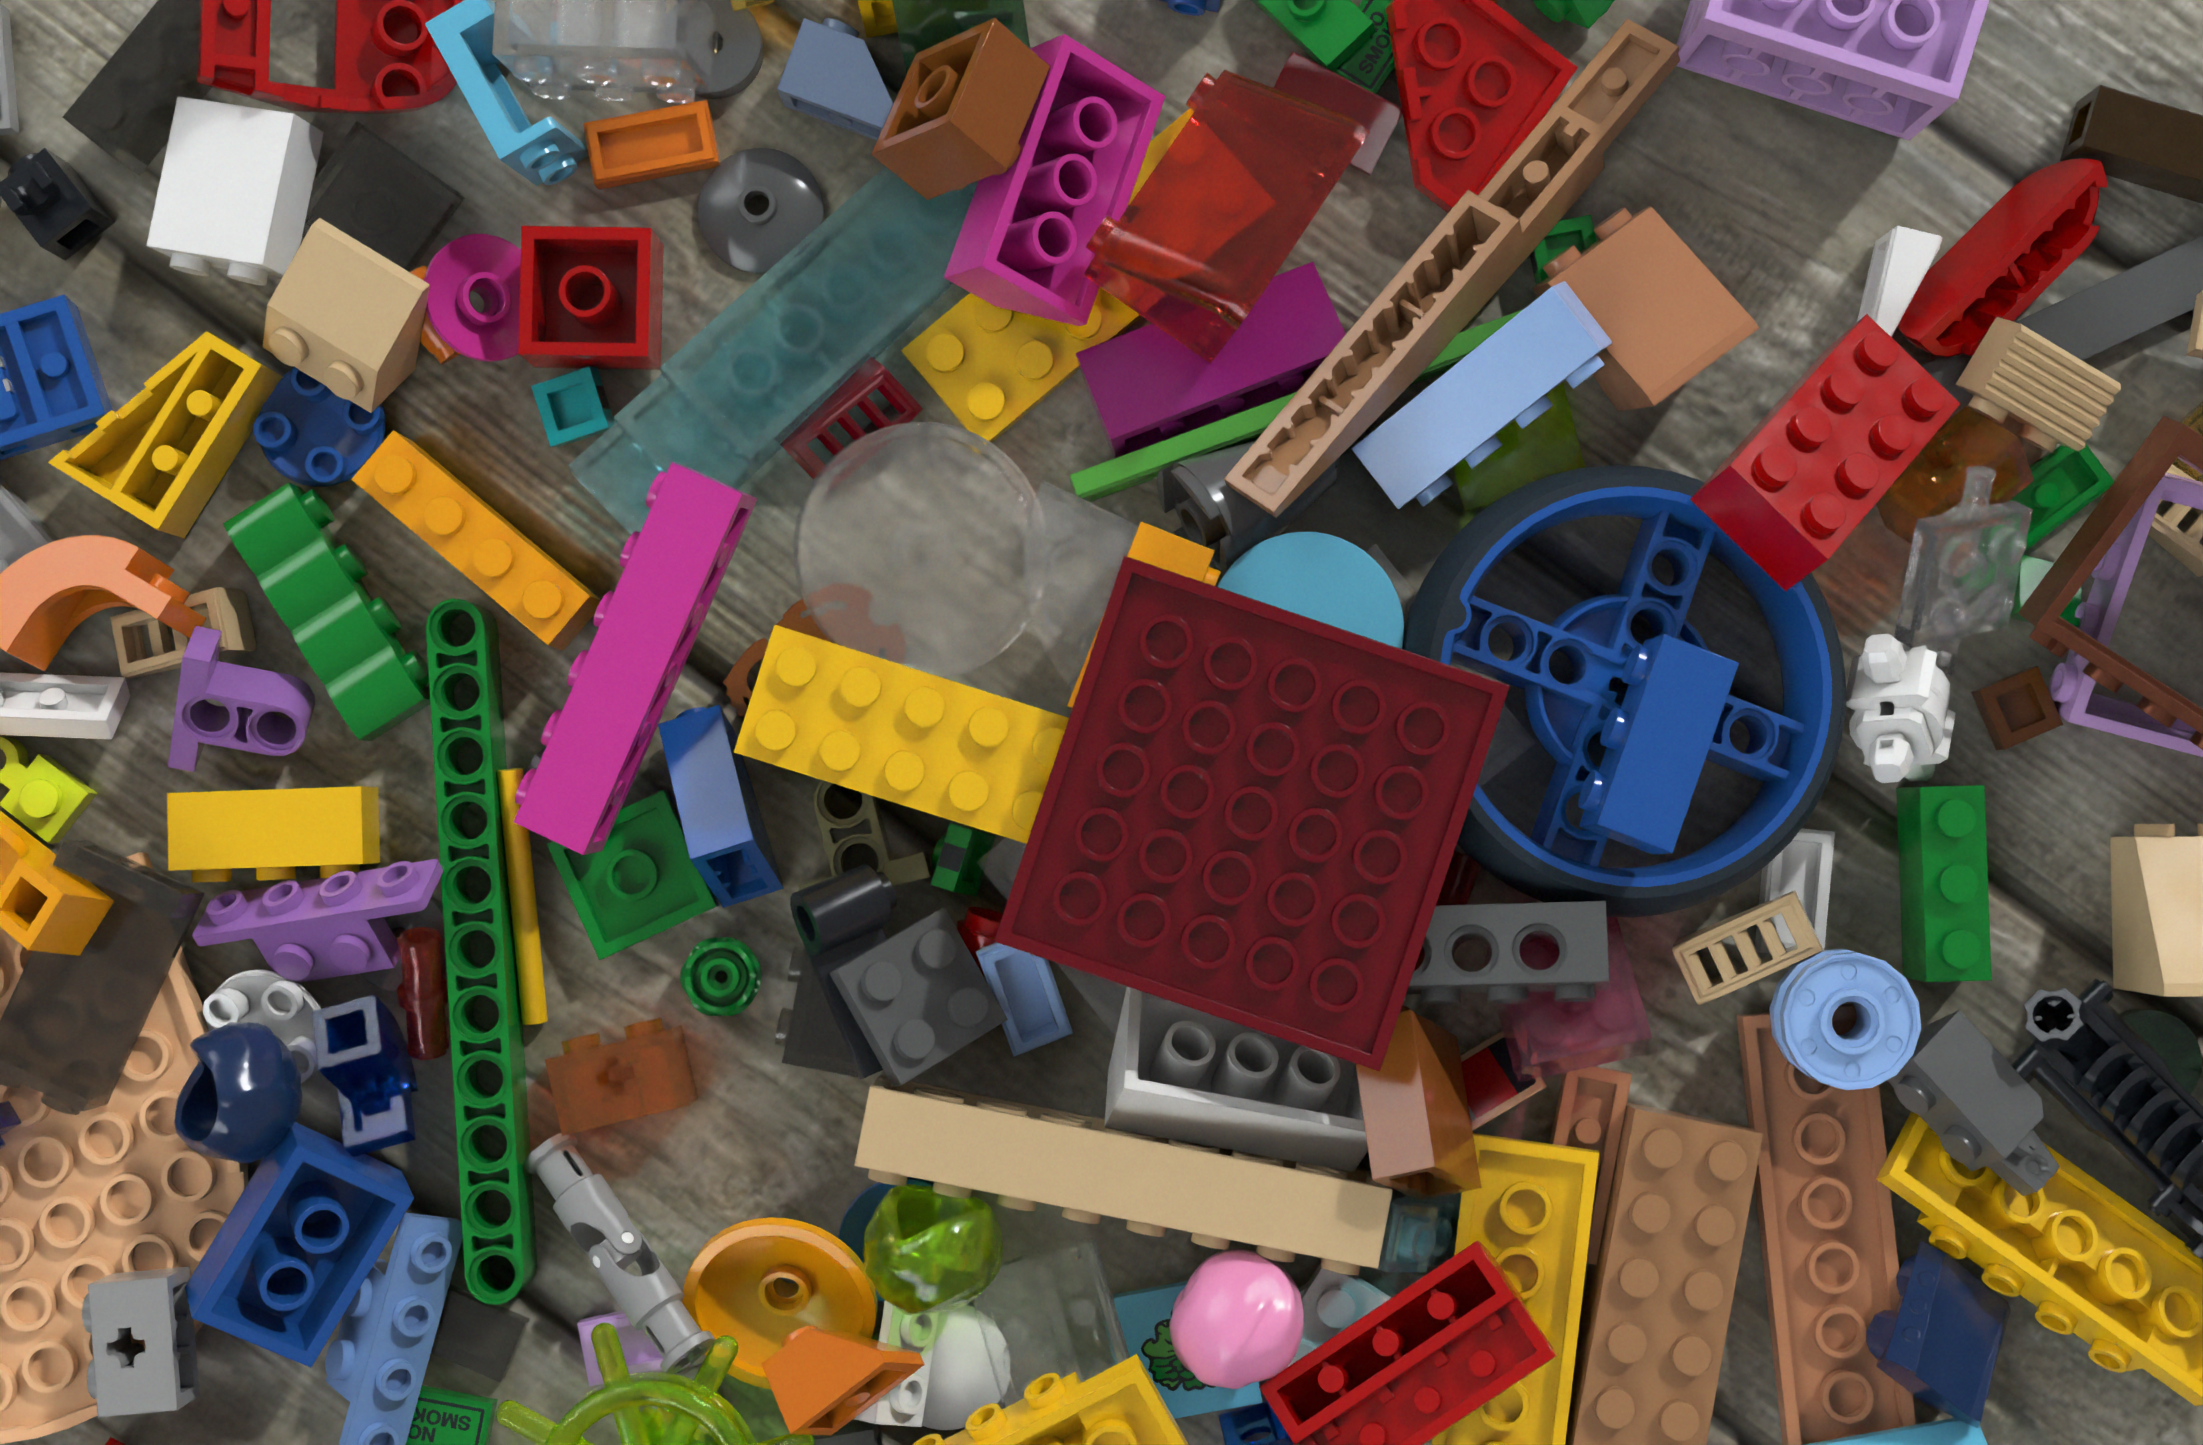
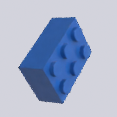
M295 1122L285 1139L263 1158L186 1284L185 1291L192 1318L311 1368L414 1199L402 1171Z

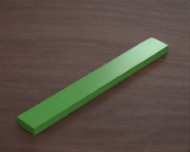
M1522 310L1457 333L1454 339L1409 386L1447 372ZM1297 392L1071 474L1070 484L1077 503L1085 505L1156 479L1158 472L1171 466L1172 463L1256 441Z

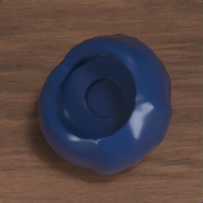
M230 1022L221 1028L200 1035L190 1043V1048L198 1060V1064L177 1098L174 1126L176 1133L183 1142L197 1153L238 1163H251L267 1156L285 1139L289 1130L299 1118L302 1104L301 1074L288 1047L267 1026L250 1022Z

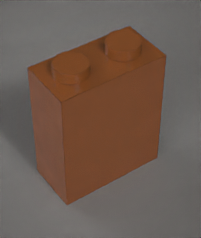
M1402 1006L1380 1072L1356 1064L1372 1180L1418 1200L1482 1188L1457 1036L1434 1024L1433 1021L1410 1010L1409 1007Z

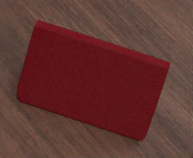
M1291 52L1259 119L1371 176L1400 121L1403 109L1300 54Z

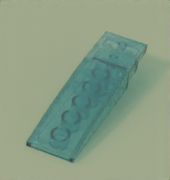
M885 166L660 367L661 375L614 416L615 424L568 465L570 472L631 535L635 531L641 532L651 509L646 506V498L650 486L661 471L667 473L671 462L689 467L738 490L782 449L780 444L870 357L878 358L954 284L945 279L944 275L978 181L968 184L962 190H953L926 200Z

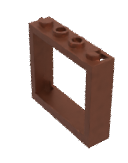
M2163 416L2019 610L2018 614L2035 626L2028 636L2029 638L2061 659L2064 658L2070 649L2084 657L2089 663L2083 669V673L2115 694L2123 684L2142 695L2136 707L2168 728H2171L2177 719L2191 726L2196 731L2189 741L2203 750V709L2060 617V614L2174 461L2178 458L2203 474V436L2187 425Z

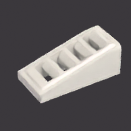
M1896 226L1876 240L1857 322L1868 314L1892 337L1940 249L1943 237Z

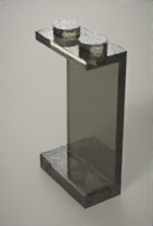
M89 840L63 841L53 865L90 881L114 900V903L80 956L32 951L0 1020V1085L11 1088H20L21 1084L43 1093L41 1098L43 1104L54 1110L71 1115H78L80 1111L108 1104L205 894L198 889Z

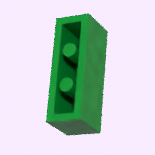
M1985 786L1896 788L1903 976L1907 979L1923 982L1992 981Z

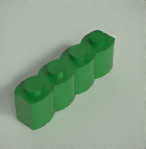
M288 482L223 524L236 549L257 577L273 608L291 631L303 656L325 685L330 698L346 724L358 740L373 741L430 705L428 665L417 651L412 650L407 654L402 648L395 634L396 631L402 628L397 615L384 598L379 596L373 600L361 580L368 575V571L359 555L347 542L339 546L328 527L330 523L335 521L334 516L322 497L314 489L305 492L303 488Z

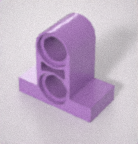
M195 626L182 657L168 767L194 772L204 744L271 756H284L295 752L304 741L315 707L313 691L302 679L292 675L218 661L222 631ZM205 699H213L219 701L224 706H216L210 704ZM271 711L287 714L290 718H280L271 713Z

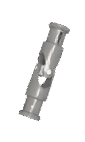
M568 1131L556 1134L544 1141L527 1156L523 1164L530 1174L538 1175L556 1200L553 1206L554 1211L579 1247L590 1257L595 1271L636 1330L644 1329L663 1357L660 1366L665 1374L673 1375L685 1369L714 1345L715 1338L710 1331L700 1330L682 1304L685 1296L643 1234L632 1224L628 1218L627 1211L601 1174L593 1175L575 1149L578 1140L574 1134ZM636 1261L640 1266L642 1276H634L625 1270Z

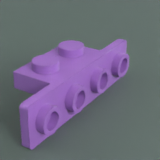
M437 859L413 863L401 861L383 868L359 872L341 871L329 878H317L299 882L287 880L274 886L245 891L228 890L215 896L208 903L206 911L192 933V937L200 947L252 938L272 971L283 978L298 983L395 968L403 950L384 917L424 910L441 878L443 869Z

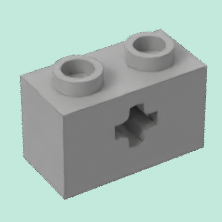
M190 1266L112 1273L88 1284L89 1293L83 1301L82 1319L86 1331L92 1333L93 1359L88 1367L87 1386L90 1396L93 1399H97L98 1418L175 1411L200 1396L194 1319L191 1316L185 1286L191 1278ZM130 1334H132L133 1339L144 1340L145 1350L142 1344L131 1342Z

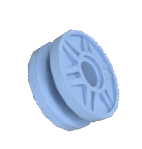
M1847 949L1822 950L1793 964L1777 983L1769 1009L1772 1036L1783 1057L1804 1075L1820 1083L1843 1090L1873 1088L1896 1076L1913 1056L1921 1031L1919 1001L1907 979L1886 961ZM1851 1002L1856 1009V1023L1849 1032L1837 1035L1832 1026L1834 1011L1840 1005Z

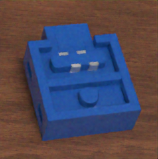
M63 294L1 313L0 461L95 430L98 427L96 422L113 409L78 307Z

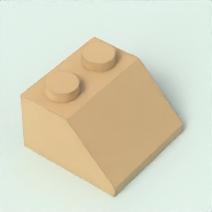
M319 218L311 225L267 304L263 348L271 352L282 363L296 367L327 386L338 397L350 400L372 413L416 368L430 284Z

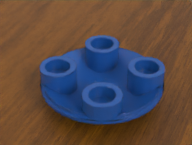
M293 367L291 371L283 375V378L278 382L262 406L253 424V434L267 460L283 476L306 486L329 487L351 480L382 444L385 434V413L382 403L370 413L350 400L338 397L327 386Z

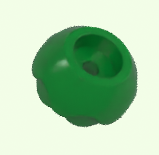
M730 937L708 938L696 944L680 972L681 986L693 1007L700 1013L708 1016H733L744 1011L756 997L762 978L760 964L752 950L743 942ZM720 970L725 971L728 975V979L724 983L719 982L716 977Z

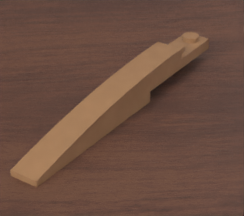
M1626 19L1479 195L1469 190L1466 191L1224 478L1225 483L1275 518L1296 500L1444 350L1457 333L1469 323L1589 187L1605 168L1604 151L1680 62L1678 55L1679 46Z

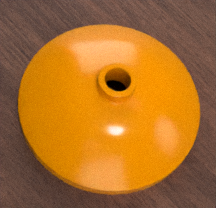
M757 1218L737 1223L722 1230L699 1250L692 1261L683 1287L685 1296L682 1304L700 1330L710 1331L716 1340L714 1345L704 1355L730 1376L765 1389H771L761 1364L782 1348V1340L793 1331L806 1326H816L818 1329L847 1331L872 1339L877 1321L878 1303L875 1286L860 1258L849 1246L833 1234L820 1227L794 1219ZM781 1278H788L795 1281L796 1283H787L784 1282Z

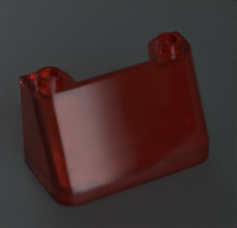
M1224 69L1218 79L1209 73H1206L1185 104L1195 112L1117 222L1109 215L1102 221L1086 246L1088 250L1096 255L1084 273L1085 277L1210 364L1252 310L1370 133V130L1346 114Z

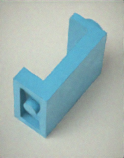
M463 0L425 23L498 158L536 186L541 183L545 185L556 184L574 174L578 169L577 162L589 155L583 142L552 117L544 118L538 123L531 125L499 67V64L530 47L520 26L492 0Z

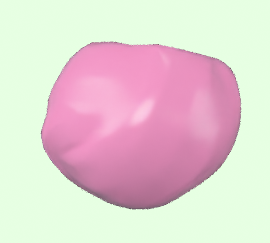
M1234 1248L1217 1252L1198 1266L1185 1288L1177 1296L1170 1320L1172 1345L1177 1358L1183 1366L1191 1371L1202 1383L1222 1388L1239 1389L1251 1383L1274 1377L1286 1369L1295 1357L1304 1329L1302 1299L1293 1278L1275 1260L1263 1258L1255 1253L1256 1251Z

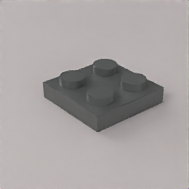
M945 907L931 912L829 972L893 1087L905 1084L1008 1020Z

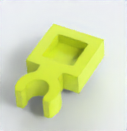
M0 736V749L6 755V764L0 770V785H5L10 789L1 800L0 806L48 844L59 843L98 793L49 755L38 754L30 764L27 750L22 743L11 737Z

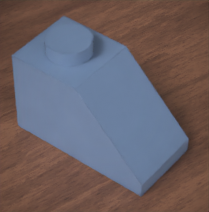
M804 18L777 88L784 106L878 140L893 102L865 41L858 38L859 32L855 28L844 22L824 18L823 23L819 24Z

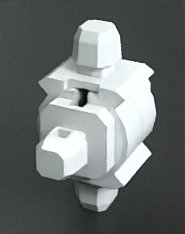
M1889 633L1871 635L1865 641L1863 653L1852 660L1846 687V706L1852 709L1849 720L1850 736L1857 747L1863 751V764L1871 767L1875 779L1881 783L1899 782L1903 777L1909 781H1927L1933 776L1936 764H1940L1948 759L1956 714L1948 709L1950 682L1944 672L1936 666L1937 653L1927 650L1924 641L1918 637L1901 638L1898 641Z

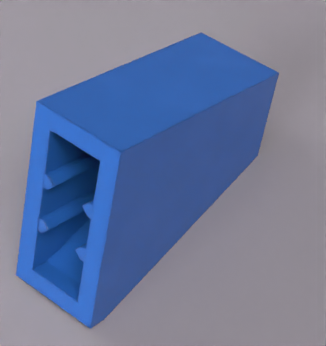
M720 705L710 708H691L680 713L676 719L658 724L690 860L722 907L725 908L784 889L743 755L734 753L738 740L736 733Z

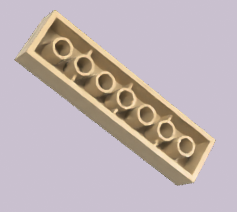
M880 1075L870 1086L854 1166L869 1169L868 1179L898 1186H905L908 1177L933 1181L932 1191L956 1198H971L972 1189L998 1194L997 1204L1022 1211H1035L1037 1202L1063 1207L1062 1217L1082 1223L1100 1224L1101 1216L1106 1215L1126 1219L1127 1230L1155 1237H1164L1167 1227L1191 1232V1242L1215 1249L1228 1250L1231 1240L1253 1244L1257 1246L1255 1253L1263 1258L1275 1261L1294 1262L1296 1253L1320 1258L1321 1268L1341 1274L1359 1275L1360 1266L1378 1269L1393 1190L1372 1180L1371 1171L1356 1168L1354 1172L1106 1128L1104 1127V1118L911 1080L901 1086L893 1087L885 1075Z

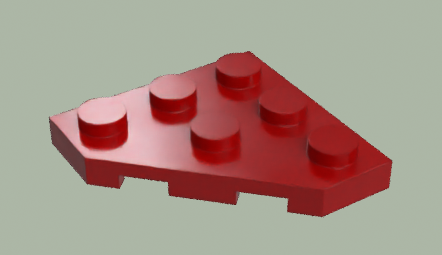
M1391 0L1386 7L1401 107L1403 109L1414 188L1449 213L1467 190L1479 195L1544 118L1578 67L1492 0Z

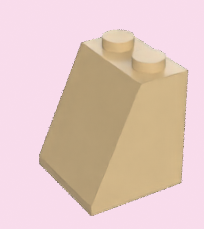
M2203 823L2197 824V836H2175V824H2134V836L2110 837L2113 989L2163 997L2203 996Z

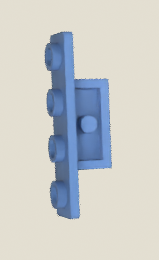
M405 1213L398 1226L389 1263L384 1259L376 1260L345 1311L337 1340H334L329 1346L325 1360L327 1374L325 1382L350 1402L339 1445H406L463 1237L462 1222L458 1219Z

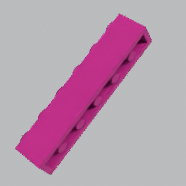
M671 462L667 473L661 471L656 476L647 494L646 506L651 509L641 532L635 531L632 533L622 550L620 566L625 569L614 592L610 590L604 595L595 612L593 624L598 627L589 651H581L570 669L567 683L569 686H572L568 699L563 710L557 709L551 715L544 728L541 743L546 746L539 765L537 769H530L519 785L515 802L521 806L514 819V823L582 855L603 851L757 502V498L696 470Z

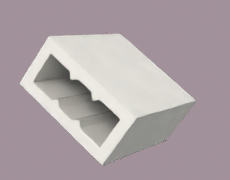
M177 96L146 246L171 257L169 265L171 268L194 275L209 276L210 267L228 269L227 276L232 279L255 285H266L268 276L282 278L301 245L324 132L293 113Z

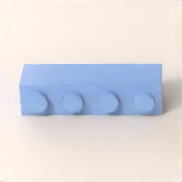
M1563 281L1550 287L1351 449L1397 509L1405 506L1415 498L1424 507L1454 484L1447 476V473L1459 463L1466 460L1473 469L1499 449L1503 444L1496 434L1515 420L1520 428L1524 429L1550 409L1553 404L1546 395L1565 380L1572 389H1575L1601 369L1605 364L1598 354L1613 342L1568 284Z

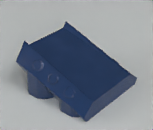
M1920 1241L1915 1255L1906 1258L1897 1273L1896 1286L1900 1299L1896 1311L1883 1310L1875 1314L1866 1331V1342L1870 1352L1878 1359L1876 1366L1925 1404L1978 1428L1982 1420L1985 1402L1989 1395L1992 1375L2011 1309L2005 1299L1946 1253Z

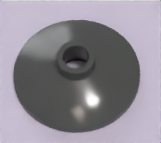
M753 148L727 157L712 170L700 192L698 219L706 242L721 260L744 272L768 274L789 268L808 254L815 245L822 229L824 204L815 178L800 161L779 150ZM758 195L768 198L769 207L764 214L755 216L747 212V204L751 198Z

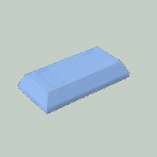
M997 942L976 951L986 982L1008 1019L1002 1023L1014 1057L1073 1034L1047 959Z

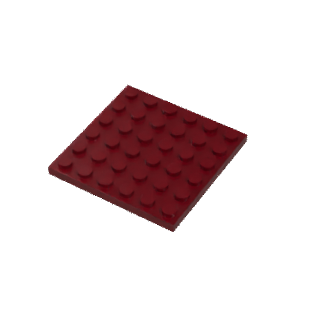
M1124 556L994 942L1380 1072L1510 685Z

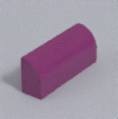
M1310 262L1076 353V357L1103 432L1114 458L1297 392L1346 333L1314 263Z

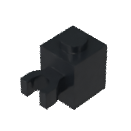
M46 148L39 153H31L18 159L9 168L8 177L0 182V196L39 246L65 261L115 223L73 167Z

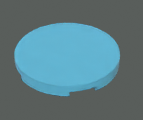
M1292 532L1269 538L1242 554L1226 571L1219 582V588L1402 649L1404 640L1403 612L1397 592L1390 578L1369 554L1342 538L1319 532Z

